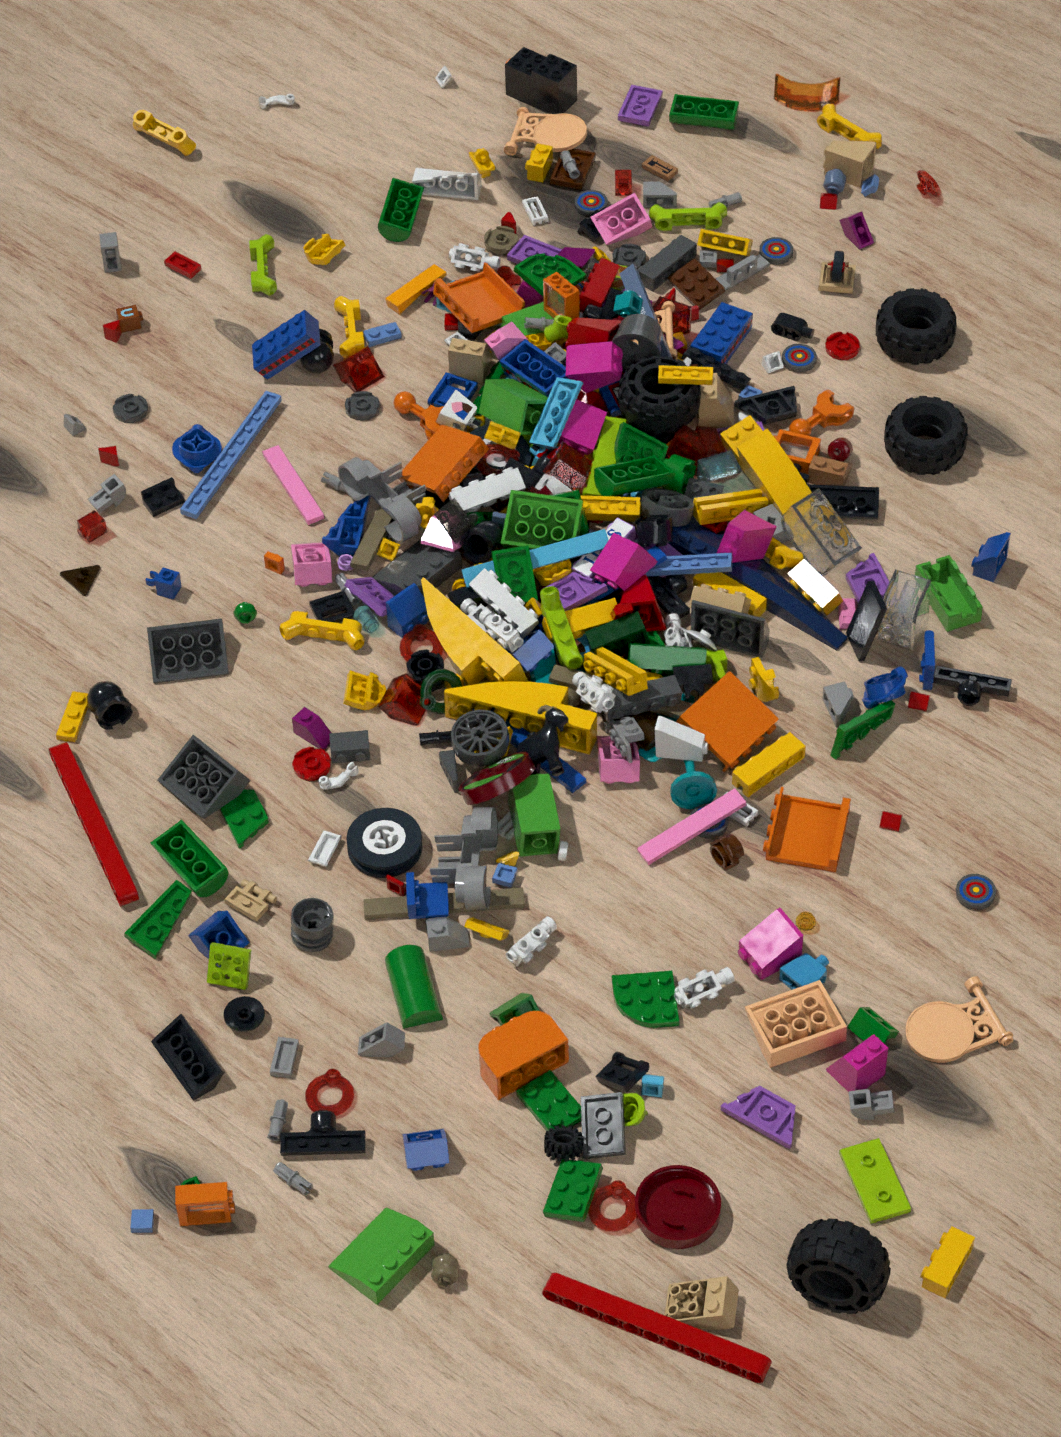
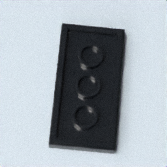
M874 581L867 582L846 631L858 661L866 659L887 610Z

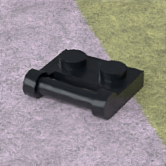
M345 591L309 601L316 620L338 623L343 621L344 618L356 619L355 612ZM346 610L345 613L323 619L325 616Z
M615 1052L612 1060L596 1075L599 1083L627 1093L648 1072L649 1063L643 1060L631 1059L621 1052ZM624 1064L629 1067L635 1068V1070L631 1071L620 1066Z

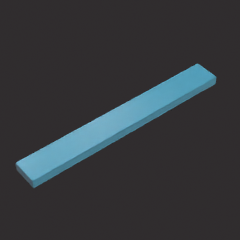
M599 530L529 550L532 568L537 569L603 550L609 541L606 530ZM493 561L462 569L466 588H470L469 583L484 568L488 572L492 570L495 573Z

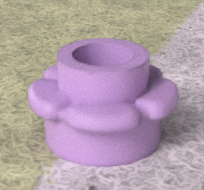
M348 554L341 555L337 562L338 568L342 571L352 570L350 562L353 557Z

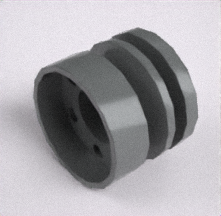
M307 898L299 901L292 908L291 938L297 948L307 952H317L327 948L332 942L334 914L327 902L317 898Z

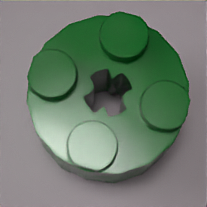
M673 454L669 459L666 458L663 463L675 473V477L670 485L662 486V488L685 495V488L689 478L694 479L696 466L693 465L695 461Z

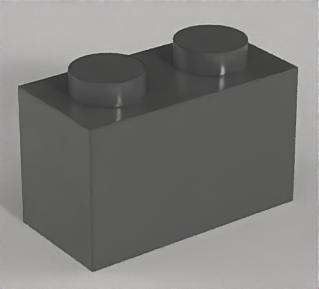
M368 730L329 733L332 763L370 760Z

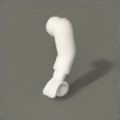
M293 94L272 96L269 99L260 96L259 107L265 109L268 104L293 105L295 97Z
M350 762L347 770L338 777L328 778L322 776L318 782L323 790L340 788L349 780V776H356L359 773L357 765L355 766L354 762Z

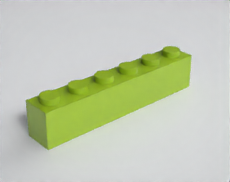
M605 417L599 433L601 436H598L596 442L598 447L593 450L592 458L594 461L590 462L589 472L591 473L587 474V487L583 488V496H602L595 485L594 469L617 463L614 453L615 440L620 424L623 422L627 423L626 419Z

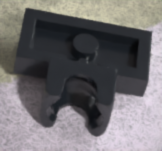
M711 664L673 667V675L676 676L679 686H683L685 700L690 698L692 690H696L700 698L704 695V684L713 683Z

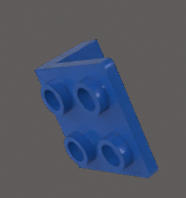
M407 872L406 890L409 919L448 917L447 882L419 884V880H415L414 872Z

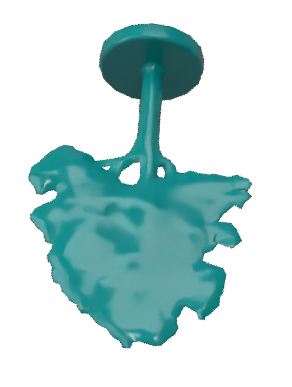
M684 693L682 694V701L692 704L696 702L694 701V696L690 695V698L685 700ZM656 713L658 716H663V717H665V718H667V719H670V720H672V721H674V722H676V721L678 720V719H675V718H672V717H668V716H665V715H661V714ZM656 746L648 751L641 747L638 750L639 756L647 761L656 762L662 759L661 757H656ZM683 760L686 773L677 777L671 784L670 795L672 801L678 807L684 809H695V807L701 804L711 803L717 794V785L714 778L707 773L696 771L694 761Z

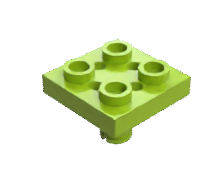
M212 942L209 951L207 983L246 990L249 981L251 949Z

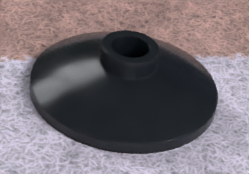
M242 996L233 999L226 1005L223 1016L226 1025L232 1030L248 1032L256 1029L263 1022L265 1011L259 1000L249 996Z

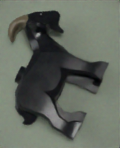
M544 705L537 711L538 714L546 712L543 727L538 732L529 733L527 738L520 742L516 753L528 752L535 765V770L531 775L540 774V764L547 760L552 776H559L564 773L561 761H559L560 742L557 729L562 732L564 725L569 719L557 707Z

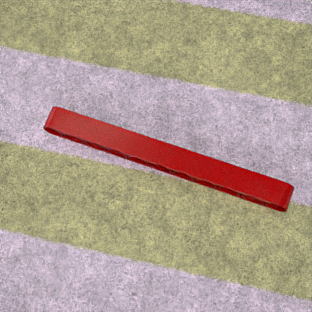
M65 742L48 748L52 762L119 906L121 907L139 900L137 889L68 743Z
M551 1273L542 1291V1295L554 1303L755 1383H763L772 1364L771 1359L764 1354L559 1273Z

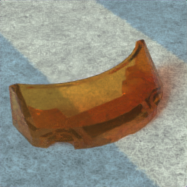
M775 74L774 99L777 102L782 101L785 103V107L790 109L819 111L822 110L824 105H836L839 103L841 77L823 83L806 84L791 81L780 74Z

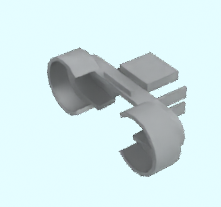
M357 457L338 467L339 479L348 495L356 501L370 495L395 520L384 527L394 541L403 543L418 534V525L421 524L422 519L415 505L422 502L423 497H426V494L423 493L426 491L425 485L414 491L407 486L405 481L394 488L388 485L402 477V470H400L402 469V462L393 465L383 472L369 460L362 461Z
M475 807L472 815L464 816L461 835L434 836L436 843H454L436 844L438 852L461 851V857H438V868H430L431 875H437L432 877L433 883L447 882V884H455L457 903H465L466 910L468 911L489 909L491 887H484L486 866H479L481 851H495L498 844L496 809L494 807Z

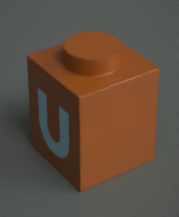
M136 305L116 309L121 333L142 328L141 321H143V315L141 311H138Z

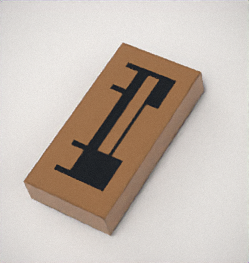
M653 155L642 163L643 169L667 182L678 173V168Z

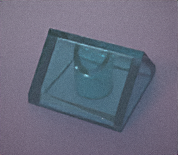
M732 450L698 460V480L710 482L742 472Z

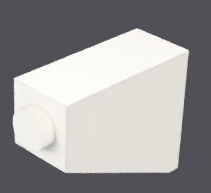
M658 716L655 726L656 757L702 762L704 754L708 753V743L705 742V734L663 716Z

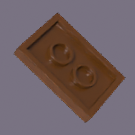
M571 149L568 151L577 163L576 167L580 171L579 177L572 179L568 171L564 169L563 161L559 157L551 175L550 184L582 190L596 158V153Z
M695 258L668 277V281L693 306L697 305L699 310L726 292L725 287Z

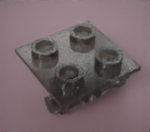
M455 498L434 513L455 544L460 541L464 532L473 528L478 522V515L470 514L467 516Z

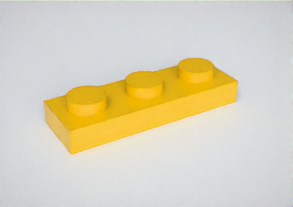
M659 365L658 383L713 385V367Z
M72 691L56 733L57 740L76 742L88 710V693Z

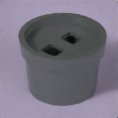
M632 314L625 317L619 326L617 334L612 339V342L622 349L623 372L631 364L637 363L642 358L647 359L651 358V356L661 357V327L650 316ZM636 339L639 344H637V343H635V342H633V341H631V340Z

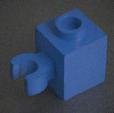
M164 567L159 574L155 571H150V578L153 579H145L146 585L156 586L157 595L172 600L175 599L182 587L180 573Z

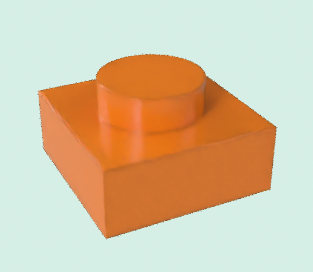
M267 551L264 555L265 568L281 575L285 570L283 557Z

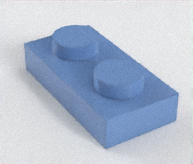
M396 322L363 331V336L369 347L402 338Z

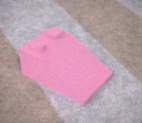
M635 193L590 217L606 245L638 236L652 228L651 219Z
M323 543L291 545L295 585L305 587L310 584L327 585L332 583L331 558L327 546Z
M597 736L600 782L611 784L614 782L633 783L639 781L640 758L635 742L629 743L632 763H628L626 758L621 756L620 749L616 748L615 741H612L610 736Z

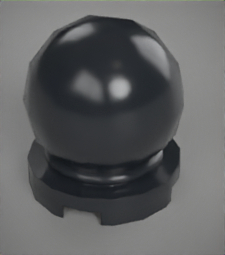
M319 329L320 346L300 358L302 366L312 373L319 374L328 370L334 360L332 335L323 329Z
M483 521L476 524L461 536L460 545H462L464 550L463 555L474 564L488 562L492 558V551L502 550L503 548L501 545L503 529L499 524L492 521Z
M111 681L97 682L90 688L87 695L88 707L95 715V719L101 728L111 730L113 729L112 726L119 723L123 725L130 719L133 713L131 703L124 697V693L118 685Z

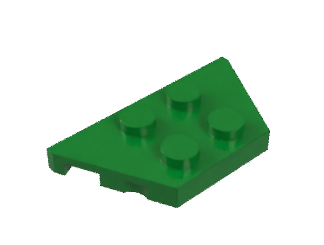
M244 789L238 797L219 809L239 849L244 846V842L249 837L253 838L259 829H262L269 823L268 816L255 790Z

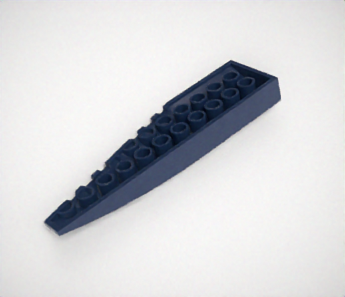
M692 515L689 524L679 527L673 526L674 539L673 542H668V544L682 555L716 554L725 532L714 533L700 525ZM764 559L732 563V572H721L767 598V611L837 651L847 640L848 637L807 601L801 593Z

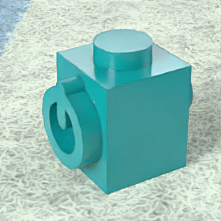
M623 291L622 294L616 296L613 311L623 318L632 314H641L643 299L634 291Z

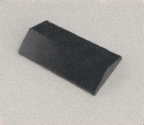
M807 484L814 497H819L821 500L825 499L840 518L878 520L879 487Z
M183 1014L176 1017L151 1041L193 1100L215 1089L224 1074L223 1069Z

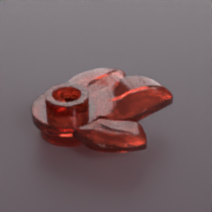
M509 266L498 268L496 273L511 288L513 285L518 286L521 284L520 276L514 274Z

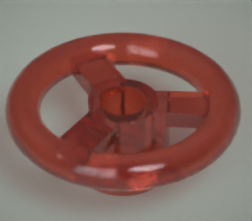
M918 170L917 176L920 181L916 185L918 190L923 195L930 193L935 197H939L941 189L934 178L926 171Z

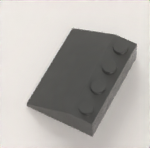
M420 539L372 578L394 596L415 583L424 597L421 579L424 577L435 588L440 586L462 568L461 552L458 550L451 552L421 544Z
M692 600L691 630L700 632L702 629L711 634L710 640L715 646L759 658L763 657L769 643L770 632L766 619Z
M222 618L147 627L153 683L229 674Z
M195 735L191 736L158 778L162 785L203 819L238 797L251 781Z

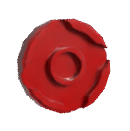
M836 332L827 337L825 351L830 357L837 360H849L858 355L860 342L855 335L848 332L846 334Z
M307 747L295 754L292 767L294 773L300 779L315 781L328 774L331 769V759L324 749Z

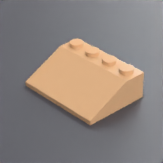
M820 980L745 1006V1011L761 1052L770 1068L846 1041L847 1026Z

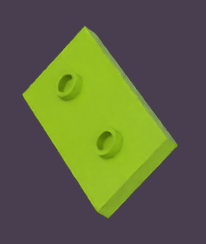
M879 1138L839 1150V1155L870 1224L911 1212L910 1204Z

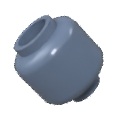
M840 169L826 172L823 183L826 192L833 194L841 193L845 188L846 175Z

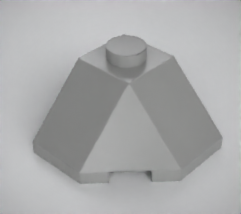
M450 917L425 918L430 952L470 947L467 928Z

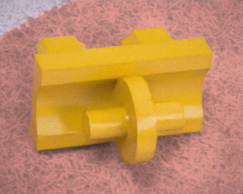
M479 148L476 152H469V157L477 171L481 174V178L491 176V171L495 170V165L490 159L488 151L484 148Z
M490 421L484 438L515 450L521 432Z
M423 497L422 503L416 504L422 519L420 525L423 529H426L431 517L440 511L435 507L433 497Z

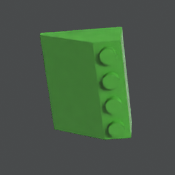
M511 490L501 545L505 549L529 545V550L580 536L583 500Z
M386 1207L328 1268L378 1305L434 1247V1232L418 1220Z

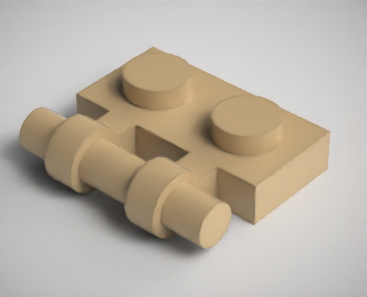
M244 879L241 882V886L244 889L236 886L224 899L225 904L257 922L269 909V905L266 902L269 901L274 904L277 901V897L272 895V892L268 889L258 887V884L254 881Z

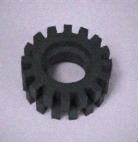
M562 1125V1128H559V1126H555V1129L550 1128L544 1136V1152L546 1156H551L552 1160L558 1158L560 1162L562 1159H565V1162H567L569 1158L573 1161L575 1157H580V1154H582V1133L578 1132L576 1128L573 1130L572 1126L565 1128V1125Z

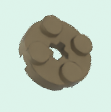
M497 226L492 231L489 229L484 236L486 251L507 256L518 243V235L515 234L512 228L507 226Z

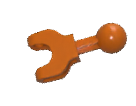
M829 389L825 390L817 396V404L813 407L812 416L808 419H795L791 422L789 431L810 436L812 428L818 424L824 428L830 425L841 426L853 417L855 408L849 403L843 405L833 404L835 393Z
M407 391L400 392L395 396L393 402L395 409L401 414L411 412L420 417V426L425 429L427 439H430L441 426L436 420L444 406L435 407L430 405L427 409H424L416 404L414 395Z

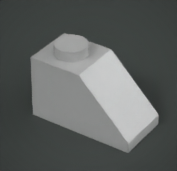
M643 182L644 208H651L655 204L663 208H677V193L661 182Z
M845 681L823 687L822 699L835 727L841 725L851 708V699H853V692L851 688L847 687Z
M386 1022L359 1037L358 1055L391 1057L404 1050L405 1032Z

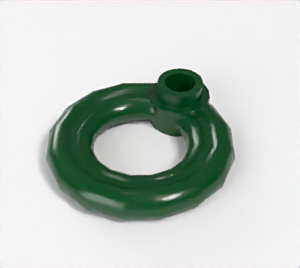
M437 669L424 678L420 688L421 698L419 704L423 709L436 714H445V703L436 702L435 697L431 694L433 685L439 680L447 681L451 688L462 687L463 685L460 678L454 672L447 669ZM425 699L429 701L427 705L424 704Z

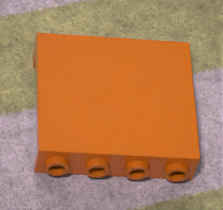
M486 262L483 266V272L448 284L441 278L436 279L434 282L433 294L471 333L502 323V316L522 310L525 307L523 298Z
M442 424L402 470V477L399 480L401 483L405 481L410 489L413 486L419 488L425 485L427 491L437 494L441 501L444 502L449 497V492H452L451 489L460 484L489 448L481 437Z
M729 671L690 706L676 722L705 734V742L708 743V749L725 765L722 770L725 772L729 768L733 770L740 763L738 760L740 757L746 758L751 753L753 745L756 747L760 745L765 739L763 736L766 733L770 735L777 728L775 724L779 718Z
M781 787L780 793L776 794L774 799L776 809L771 811L770 821H773L772 825L768 824L767 828L769 839L765 840L763 845V852H766V860L836 872L851 799L843 797L842 804H835L784 795V787Z

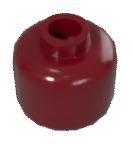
M842 437L833 440L828 446V455L834 460L845 461L853 452L851 442Z

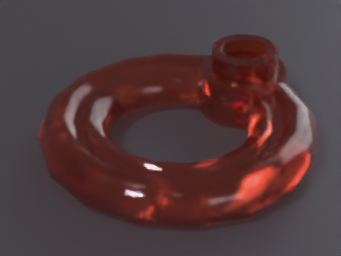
M500 444L487 445L489 450L478 461L477 468L486 476L493 473L499 475L503 469L491 468L487 464V457L491 454H500L505 457L506 463L510 457L519 462L520 454L517 450L509 449Z
M419 624L403 636L400 641L399 650L401 656L408 662L413 654L411 644L415 640L420 642L425 639L429 640L433 645L431 653L436 655L439 653L442 656L443 648L435 632L427 629L425 625Z
M329 1069L325 1074L313 1079L305 1091V1102L313 1112L328 1110L332 1111L335 1116H338L348 1110L354 1100L352 1084L345 1077L341 1076L340 1072L336 1069ZM324 1086L338 1087L342 1091L341 1100L334 1105L322 1104L318 1100L317 1094Z
M620 1180L613 1181L610 1185L601 1187L595 1192L588 1211L591 1222L597 1228L607 1232H617L626 1229L634 1222L636 1218L635 1195L626 1188L624 1182ZM616 1190H621V1191H622V1192L619 1193V1194H616V1193H615ZM610 1197L618 1200L622 1199L626 1205L624 1214L617 1219L605 1218L600 1211V1206L605 1199Z

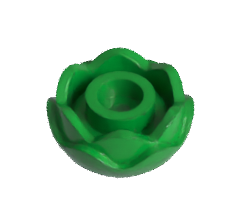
M243 602L235 607L233 614L238 622L246 624L256 618L257 610L254 605Z

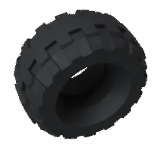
M922 288L900 290L895 292L893 296H889L881 304V309H878L876 317L877 342L889 357L896 358L899 362L911 363V365L932 363L934 359L938 360L943 357L954 343L957 327L956 314L948 300L941 298L940 294L934 291L930 292Z
M651 356V358L638 360L637 363L631 364L627 368L619 382L618 404L620 412L632 427H637L644 433L650 432L654 433V435H661L662 433H675L678 429L682 430L692 422L698 414V408H700V385L658 383L659 365L687 366L685 362L679 359L675 360L669 356ZM663 391V392H668V393H667V394L658 395V394H653V393H650V392Z
M935 396L911 397L906 399L905 402L899 403L892 410L891 415H888L884 432L885 449L893 462L899 467L902 466L905 471L910 473L916 472L918 475L940 474V471L951 469L963 457L967 445L968 426L961 411L955 408L951 402L943 401ZM917 436H930L935 439H920Z
M832 1218L827 1220L819 1219L813 1221L812 1224H807L804 1229L802 1228L792 1243L786 1264L788 1278L792 1280L791 1284L796 1291L801 1293L803 1298L813 1302L819 1308H825L839 1314L841 1312L847 1314H856L858 1311L864 1312L875 1305L877 1300L880 1301L891 1272L887 1249L882 1247V1242L876 1236L871 1235L870 1231L863 1227H858L852 1222H844Z

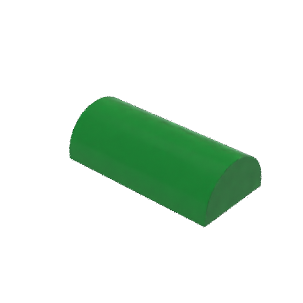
M675 94L669 113V122L735 130L739 101Z
M392 178L378 223V231L384 238L393 242H402L409 238L424 187Z
M656 456L594 469L595 485L602 496H618L670 485L675 477V473Z
M180 820L150 842L152 847L197 896L202 898L211 896L225 884L229 875L227 867L183 820Z
M403 945L390 951L385 957V965L403 1029L443 1020L424 950L417 945Z

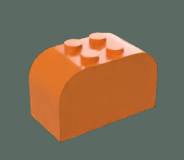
M541 1011L526 1012L518 1017H513L502 1026L493 1028L482 1037L478 1047L480 1075L497 1100L517 1091L549 1070L554 1071L569 1062L568 1038L552 1017Z

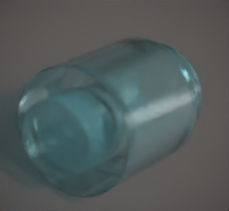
M360 606L355 610L353 617L362 624L364 631L373 633L378 629L379 620L368 606Z

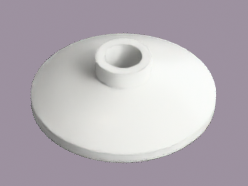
M702 629L700 632L685 630V633L697 642L713 651L718 650L710 640L711 634Z

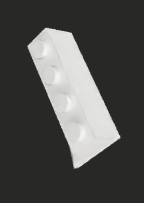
M416 168L412 184L424 187L422 195L478 200L482 187L480 173Z
M509 467L504 469L503 473L499 475L493 473L486 476L485 480H474L468 483L469 486L463 488L462 486H457L451 489L452 492H449V500L453 514L458 519H461V514L477 512L480 506H492L497 503L499 498L501 501L508 499L511 490L525 492L526 487L519 469Z
M484 568L469 583V586L508 624H511L524 639L539 624L537 620L539 616L532 609L528 611L523 606L525 602L519 596L514 597L510 593L512 590L507 584L499 583L497 581L499 577L492 570L488 572Z

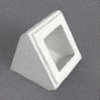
M780 351L763 356L761 365L767 373L784 368Z

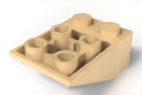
M728 1276L669 1284L664 1315L698 1329L715 1331L734 1328L739 1289Z

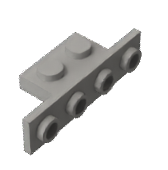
M752 254L728 268L727 272L717 277L716 280L725 287L726 291L770 266V263L760 254L756 256Z
M606 717V722H604L606 733H609L611 740L615 741V746L617 749H620L621 756L625 757L628 763H632L629 743L644 740V732L633 717H623L617 721L613 719L607 720Z

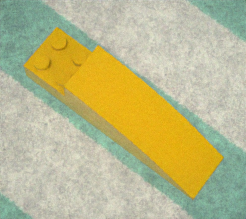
M751 415L720 433L722 445L754 486L763 492L762 496L767 497L769 500L768 504H773L792 527L791 533L800 545L824 531V528L818 523V518L813 513L812 501H816L814 495L768 428L763 431Z
M424 577L421 579L427 614L433 630L451 665L467 686L478 684L484 677H487L491 682H528L518 660Z
M503 681L450 688L444 691L445 717L457 720L465 713L473 711V708H475L474 710L491 711L492 707H494V713L498 714L505 722L509 716L511 717L510 724L518 729L524 728L529 733L540 731L545 723L546 712L538 714V709L541 706L548 705L562 710L569 719L564 725L562 732L557 729L560 747L590 755L597 740V713L568 705V687L537 682Z

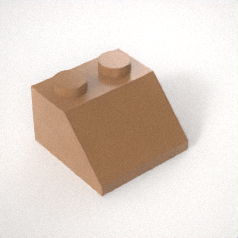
M814 455L808 470V475H810L809 483L845 486L852 463Z

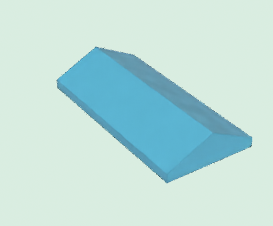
M556 378L529 443L548 450L556 448L583 382Z

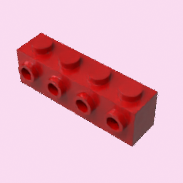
M601 258L599 263L594 264L592 272L579 295V309L584 311L588 304L602 307L617 276L620 265Z

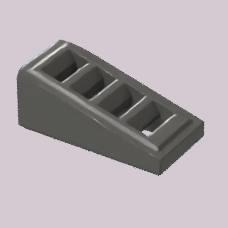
M453 750L440 751V765L454 793L459 791L455 753Z

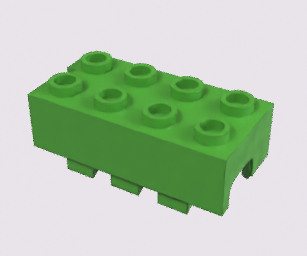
M950 555L936 559V564L931 565L930 561L916 565L914 580L947 632L981 621L983 607L977 599L974 590L968 585L967 579L963 573L961 574L958 565L952 560Z

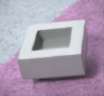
M700 250V264L703 267H717V251Z

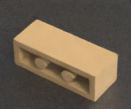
M701 584L700 587H693L689 608H691L692 600L748 614L751 599L747 598L745 593L735 591V594L728 593L729 590L723 588L712 590V586Z

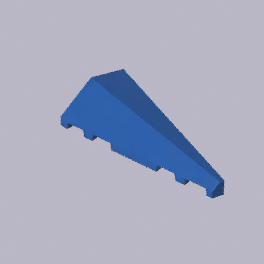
M370 495L355 501L353 504L351 503L338 518L337 524L329 529L328 535L326 537L323 536L322 543L339 557L344 554L353 557L359 547L364 534L371 499Z

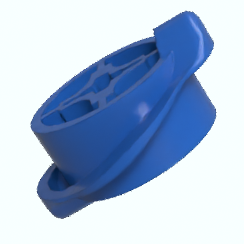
M200 424L192 426L189 431L177 438L172 446L174 457L193 473H200L206 466L215 461L222 451L219 439Z
M900 666L893 669L891 673L878 675L865 681L864 686L866 690L862 699L864 706L867 709H872L879 703L903 696L906 693L904 685L908 677L906 670Z

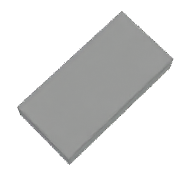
M278 1037L270 1076L291 1078L299 1039Z

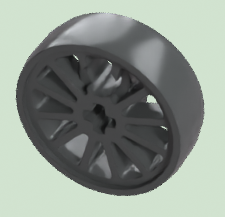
M651 488L644 490L640 497V514L644 518L659 514L668 515V517L672 516L674 527L685 526L692 519L694 503L682 493L663 488Z
M474 710L465 713L456 720L452 727L451 743L453 751L462 762L471 766L481 767L495 763L505 755L509 746V732L505 721L498 714L488 710Z

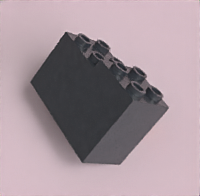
M523 47L505 63L506 95L548 114L565 113L577 101V65L553 54H549L546 57Z

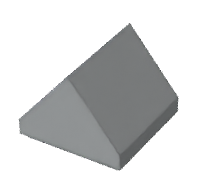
M69 414L64 415V427L72 436L86 429L77 417Z

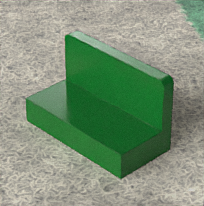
M520 993L489 1014L491 1017L497 1018L502 1026L513 1017H518L526 1012L540 1010L532 994Z
M860 1007L848 1025V1029L863 1041L874 1034L885 1044L887 1039L896 1038L899 1033L896 1028L870 1007Z

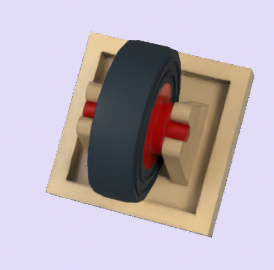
M835 251L833 261L822 262L818 291L853 294L856 265H849V262H844L843 251Z

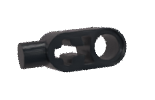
M779 313L771 325V331L774 334L794 341L800 340L802 336L812 339L815 331L808 327L804 319L787 313Z

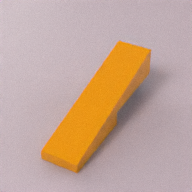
M433 264L385 298L387 306L400 315L420 295L425 296L427 293L422 294V292L432 287L436 279H443L447 272Z

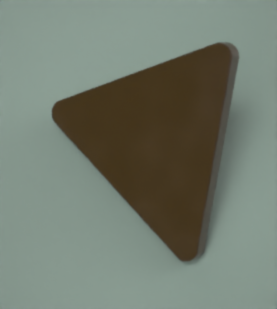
M100 565L61 571L60 576L80 594L86 596L100 570Z

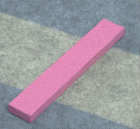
M279 445L262 451L263 457L306 523L310 525L323 520V512Z
M734 788L637 848V852L650 865L745 807L746 801Z

